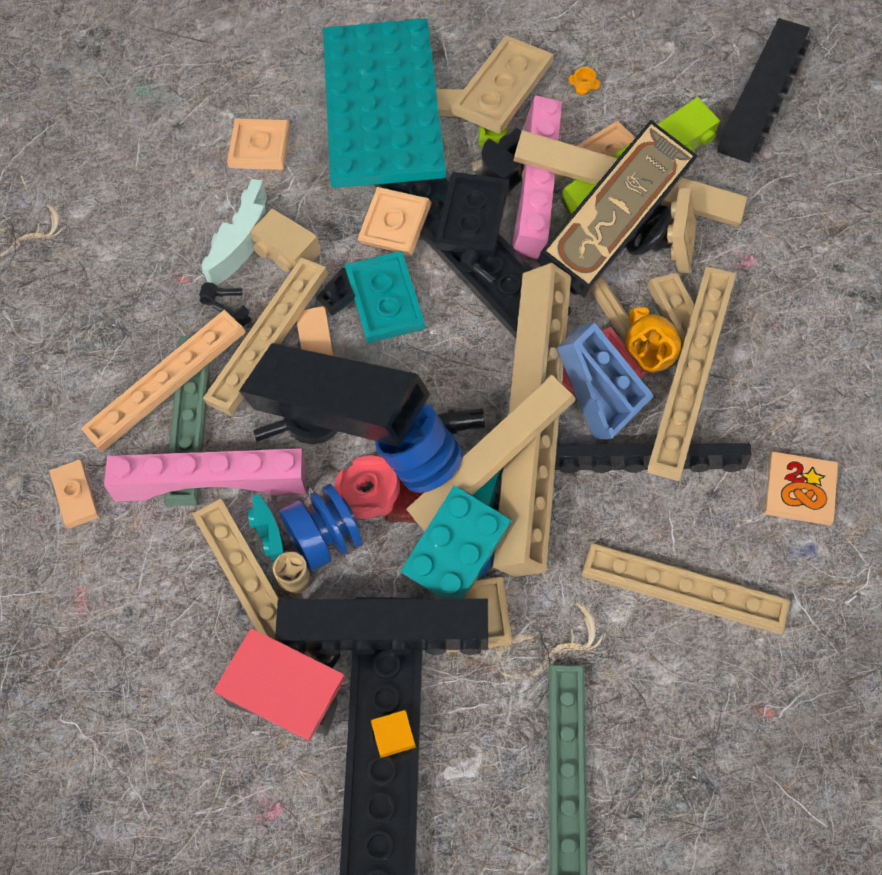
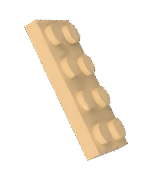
M505 35L452 104V114L501 134L553 63L554 54Z

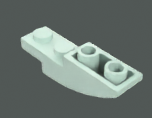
M251 179L248 189H245L242 193L241 206L239 211L234 213L232 224L222 222L218 233L213 235L210 253L202 262V273L205 275L207 282L219 285L238 270L254 251L250 231L267 214L265 209L267 196L262 180Z

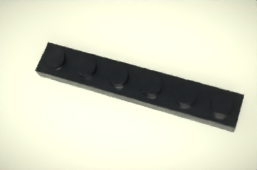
M655 444L557 445L555 470H560L563 473H575L578 470H593L596 473L625 470L630 473H638L648 470ZM690 444L683 469H690L693 472H705L709 469L737 472L741 469H746L752 456L751 444Z

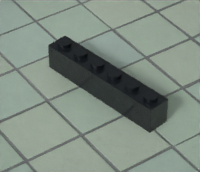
M778 18L722 132L718 153L750 163L754 153L760 154L766 138L762 135L763 133L769 134L775 120L772 114L779 113L784 101V97H781L782 93L788 94L793 82V78L790 76L791 74L797 75L802 59L799 57L800 55L805 57L809 49L811 40H808L807 36L810 27Z
M488 598L278 599L275 640L302 654H305V651H319V653L324 655L340 654V650H354L359 655H372L375 653V650H390L391 654L406 655L411 653V650H425L427 654L440 655L446 653V650H460L462 654L475 655L481 653V650H488Z

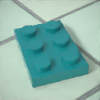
M402 251L345 264V270L355 294L354 302L367 344L425 329V321Z
M454 485L400 572L442 599H465L513 521Z

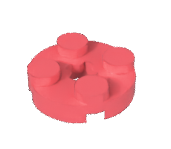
M368 455L356 458L352 461L353 465L346 471L343 468L339 472L334 488L346 500L355 518L369 519L378 515L385 516L393 510V503L397 500L400 492V480L382 457ZM370 481L374 486L368 492L360 490L361 487H366L367 482Z

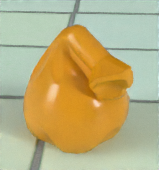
M635 306L632 308L628 318L632 326L625 336L627 352L644 371L655 373L668 368L676 362L681 353V339L678 331L666 318L657 314L650 315L647 307Z

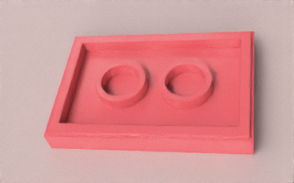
M250 628L213 691L222 698L310 742L342 685L345 676Z

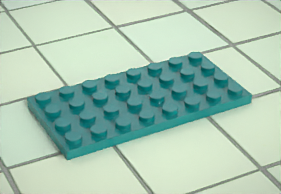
M428 18L324 27L323 45L331 189L446 178Z

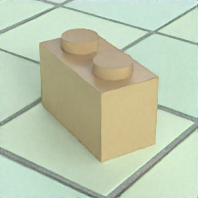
M273 208L250 231L254 251L263 258L268 257L276 262L278 267L285 272L292 271L301 257L313 262L321 253L317 235Z

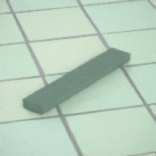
M193 335L180 336L179 347ZM210 363L175 391L168 454L203 452L207 404L203 397L208 392ZM189 488L164 493V503L166 506L198 505L200 488Z
M549 664V875H588L584 665Z

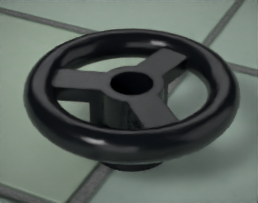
M660 205L626 246L627 251L631 255H641L650 249L659 251L668 243V226L672 222L671 209L668 206ZM660 215V216H659L658 218H656L653 222L648 223V222L651 221L654 217ZM640 233L642 236L639 246L635 247V241Z

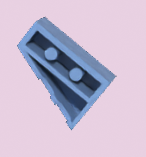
M595 322L577 327L557 347L594 440L612 439L654 396Z

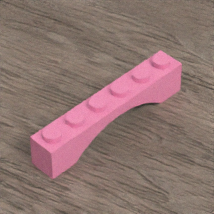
M535 95L527 115L525 131L558 141L562 101ZM526 164L513 231L512 247L521 257L537 260L549 238L555 173Z
M302 448L107 456L104 486L114 501L148 500L171 491L201 487L239 488L271 495L306 494L307 464Z

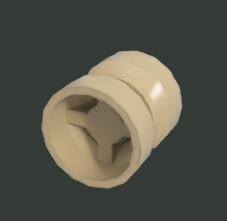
M285 552L274 561L273 573L282 591L286 594L296 595L307 589L311 577L303 556L296 552Z

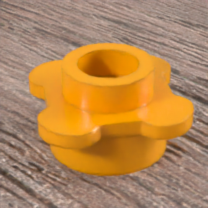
M589 67L577 69L568 79L569 84L574 85L576 93L579 95H585L592 89L597 90L601 85L600 80L596 79L595 71Z

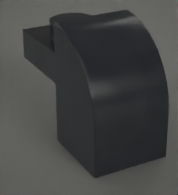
M517 127L508 135H504L498 144L488 138L482 148V176L509 179L508 193L522 181L523 164L513 161L521 130Z

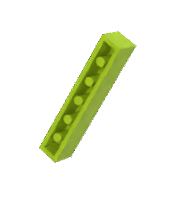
M697 97L657 125L694 152L700 145L707 146L715 139L717 135L715 132L720 120ZM630 143L611 157L619 158ZM575 180L564 188L561 203L572 214L596 185Z

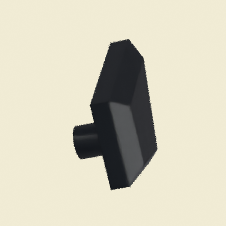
M344 267L338 271L316 297L318 303L332 316L353 302L355 298Z

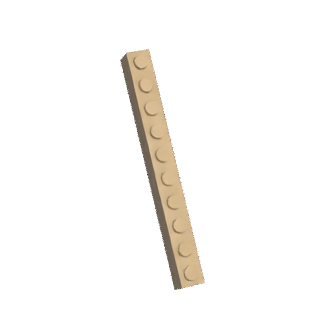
M553 263L523 273L509 414L551 375L562 384L564 364L557 347L566 339L571 276ZM559 416L503 467L499 513L513 522L495 549L493 568L514 577L546 572Z

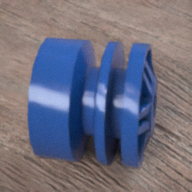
M425 404L399 447L375 441L376 450L409 491L416 493L429 492L442 486L453 477L463 459L462 447L446 429L445 424L429 405Z
M331 484L322 487L326 503L323 502L315 491L310 494L313 510L308 511L299 500L279 510L291 540L299 554L305 559L307 567L311 572L332 561L328 546L333 544L341 555H345L348 553L343 538H346L354 549L363 544L358 531V523L351 508Z

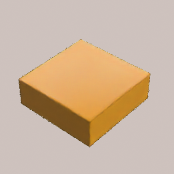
M405 710L371 720L381 758L416 748Z

